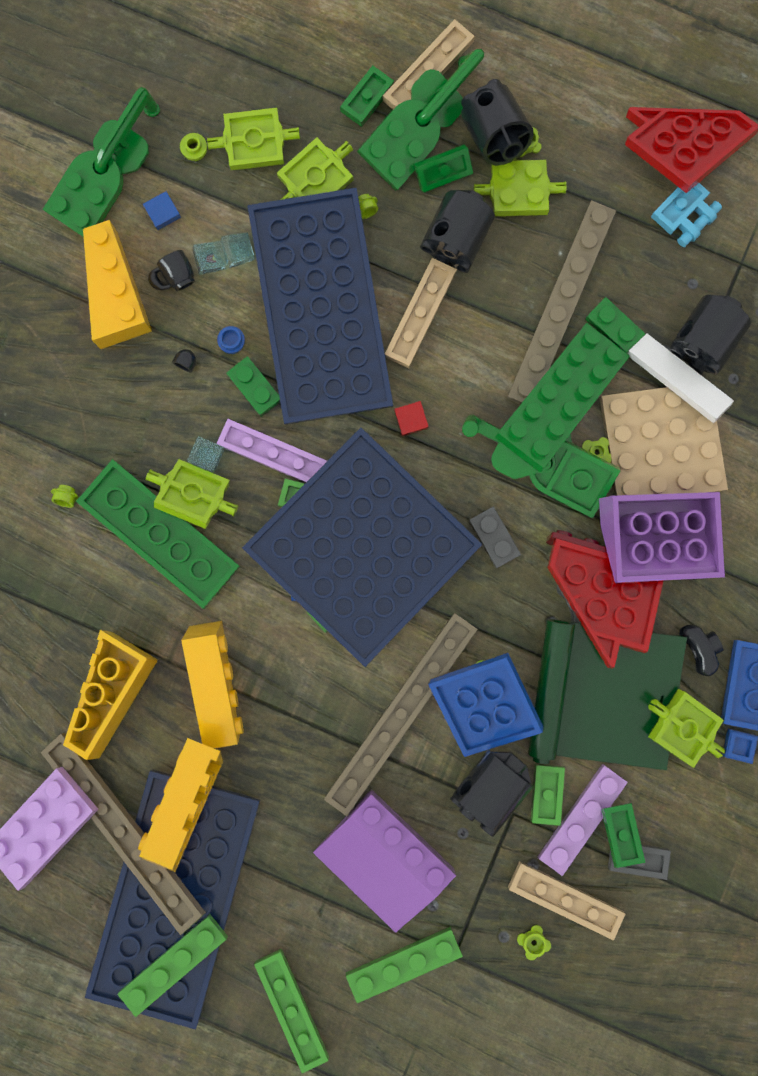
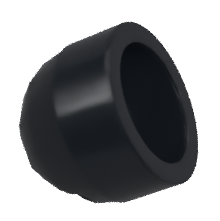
M183 349L175 355L172 363L178 368L192 373L196 365V357L191 350Z

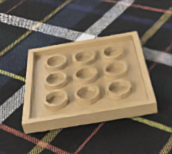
M668 387L600 397L605 437L609 440L608 450L612 459L610 463L621 469L613 483L614 496L705 493L728 490L717 421L712 423Z

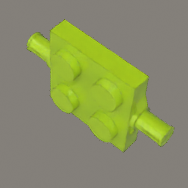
M277 108L223 114L225 124L223 136L207 138L209 150L225 148L228 154L230 170L284 164V141L300 139L299 127L282 129Z
M316 137L277 172L278 178L289 191L282 199L344 190L354 181L353 175L344 167L342 159L353 151L352 146L345 141L336 151H333Z
M516 160L505 165H491L492 178L490 184H474L473 191L480 195H490L495 216L548 215L549 195L557 193L566 194L567 190L566 182H550L547 175L546 160Z
M180 459L165 476L151 469L146 475V481L160 486V492L154 500V508L204 529L207 528L211 518L219 510L233 517L238 510V505L223 500L230 480Z
M680 689L677 690L666 707L657 699L651 701L653 705L649 704V710L660 717L648 736L650 739L693 768L707 751L716 758L723 756L718 751L725 753V749L714 742L716 733L724 721L722 718Z

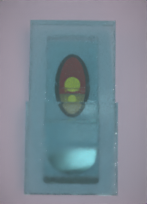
M248 232L221 236L220 241L195 244L192 249L199 275L239 266L253 261L255 258Z

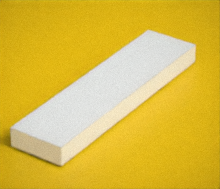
M648 334L642 337L628 352L632 360L712 423H715L734 402L729 396Z

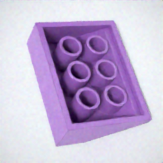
M720 492L617 495L599 498L600 525L615 583L725 577Z
M372 789L313 851L395 933L431 903L456 877L454 868Z

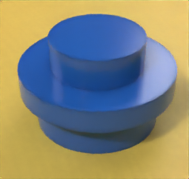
M228 326L219 332L217 342L223 352L235 354L244 347L245 336L239 328Z

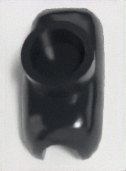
M683 626L680 629L679 636L687 637L686 644H688L694 655L696 671L703 676L713 675L719 667L716 655L724 651L720 639L714 631L705 634L700 626Z

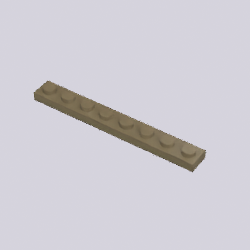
M591 200L507 397L508 400L521 405L550 369L616 210Z
M456 613L451 616L324 797L326 802L345 816H348L433 694L428 685L430 679L448 673L478 630Z
M61 733L41 754L54 770L63 767L99 810L91 819L174 928L182 935L206 912L175 872L139 857L141 851L138 850V846L144 832L89 761L63 745L67 733Z

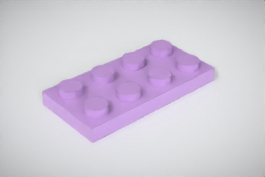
M63 767L56 768L0 829V869L18 891L24 889L99 810Z

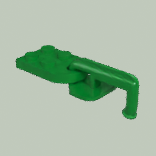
M475 49L466 56L460 57L458 60L459 68L448 80L437 70L430 69L425 71L411 87V100H406L394 107L357 150L360 156L395 191L415 171L414 163L424 160L436 146L440 136V128L451 126L461 114L463 108L461 101L463 98L457 89L483 60L484 51L482 49Z
M140 87L135 92L118 121L109 120L101 126L93 139L94 150L83 152L72 161L42 209L82 237H84V228L102 223L122 191L123 174L138 171L148 156L149 146L147 141L131 130L143 109L145 114L150 117L157 116L160 112L159 105L147 89Z
M475 415L467 416L462 427V432L467 437H473L480 433L498 443L491 458L492 465L497 471L512 479L529 476L533 485L539 491L591 518L594 517L600 507L599 498L606 497L621 472L619 467L565 440L552 457V464L550 460L541 473H539L494 438L500 431V428Z

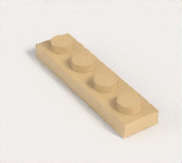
M454 19L383 95V102L393 109L398 104L411 100V87L425 71L430 69L437 70L444 75L473 44L475 36Z
M434 258L431 259L385 352V358L408 369L410 368L457 269Z
M519 861L508 885L510 891L611 940L615 939L625 917L624 911Z

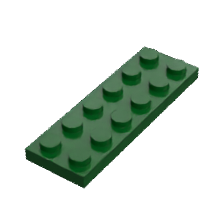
M586 323L494 438L541 473L630 355Z
M112 459L76 502L202 609H205L241 566L189 522L154 508V500L157 495Z

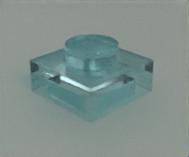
M198 436L187 462L214 473L225 448Z

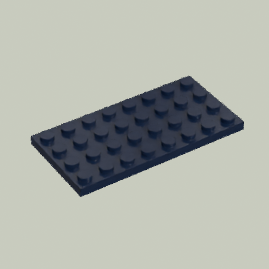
M357 187L247 205L284 424L288 425L393 407Z
M153 769L149 772L135 820L144 833H149L153 823L151 817L156 806L161 804L167 781L172 777L171 774ZM212 787L175 872L206 912L182 935L178 933L126 863L123 862L84 998L130 1011L117 995L124 986L209 914H211L223 930L225 929L260 799ZM220 946L140 1014L196 1030Z

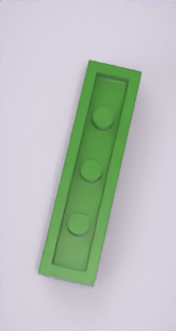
M209 914L124 986L117 995L133 1015L137 1017L227 940L228 935Z
M450 926L346 972V978L356 1002L360 1003L463 956Z
M282 949L256 960L254 963L301 1073L329 1061V1055Z

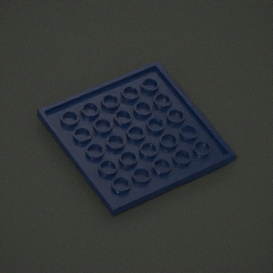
M360 428L242 549L366 667L483 544L366 431Z

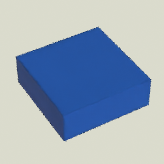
M167 191L143 204L157 230L181 218Z
M727 729L723 747L725 753H722L723 757L753 764L758 736Z

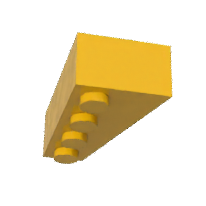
M110 220L84 228L92 341L100 349H104L152 332L118 232Z
M222 621L189 626L181 641L202 744L211 748L237 745L240 734L244 733L242 718L237 717L236 712L238 696L232 686L233 671L231 663L228 661V646L226 636L224 635Z
M100 630L97 638L99 642L95 654L92 653L89 663L91 667L86 682H83L80 693H82L78 707L74 709L63 743L65 747L86 760L101 757L158 661L117 634L105 630Z
M187 738L176 762L172 777L169 778L165 786L161 804L156 806L151 817L153 823L149 833H144L139 843L138 850L141 851L139 857L176 872L223 764L222 755L219 750Z

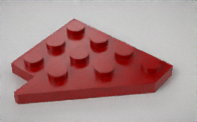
M630 107L626 118L639 128L627 137L625 145L687 193L754 137L758 132V124L739 110Z
M556 538L553 542L547 568L607 668L612 669L615 667L619 646L641 653L648 652L664 580L615 583L607 553Z

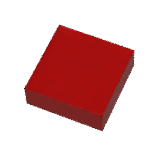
M421 401L394 409L402 436L429 428Z

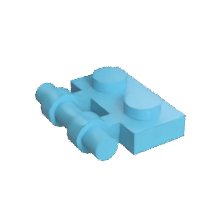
M698 183L687 193L678 187L658 207L651 218L670 235L679 228L683 234L677 239V242L680 246L686 247L690 241L694 242L700 236V231L707 224L710 225L717 218V213L722 209V206L717 201H714L710 206L706 204L704 200L710 192ZM693 211L699 214L694 223L687 219Z

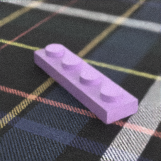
M227 419L217 441V445L305 483L327 462V460L230 419Z
M602 764L561 822V826H558L537 857L563 876L603 819L601 809L611 807L628 782Z

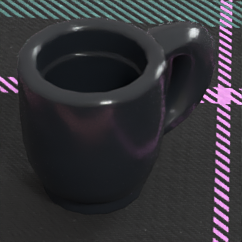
M183 250L171 252L157 262L158 267L151 270L148 276L149 284L154 289L160 291L170 288L181 291L195 282L192 266ZM159 272H161L168 284H163L159 280Z

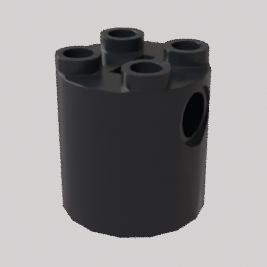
M492 79L487 85L464 96L461 101L463 107L461 111L462 121L488 164L495 166L505 165L515 161L524 154L533 140V128L507 85L502 84L499 79Z
M450 190L446 192L420 248L434 257V259L455 267L461 272L468 273L495 218L492 208L484 202V197L475 191Z
M705 295L701 298L673 340L669 351L679 359L688 362L689 366L700 375L704 371L717 375L749 329L751 320L742 309L741 303L730 296Z
M488 750L456 789L450 800L460 808L459 811L472 822L474 819L481 824L480 827L491 837H494L534 786L531 784L528 766L511 752H493Z

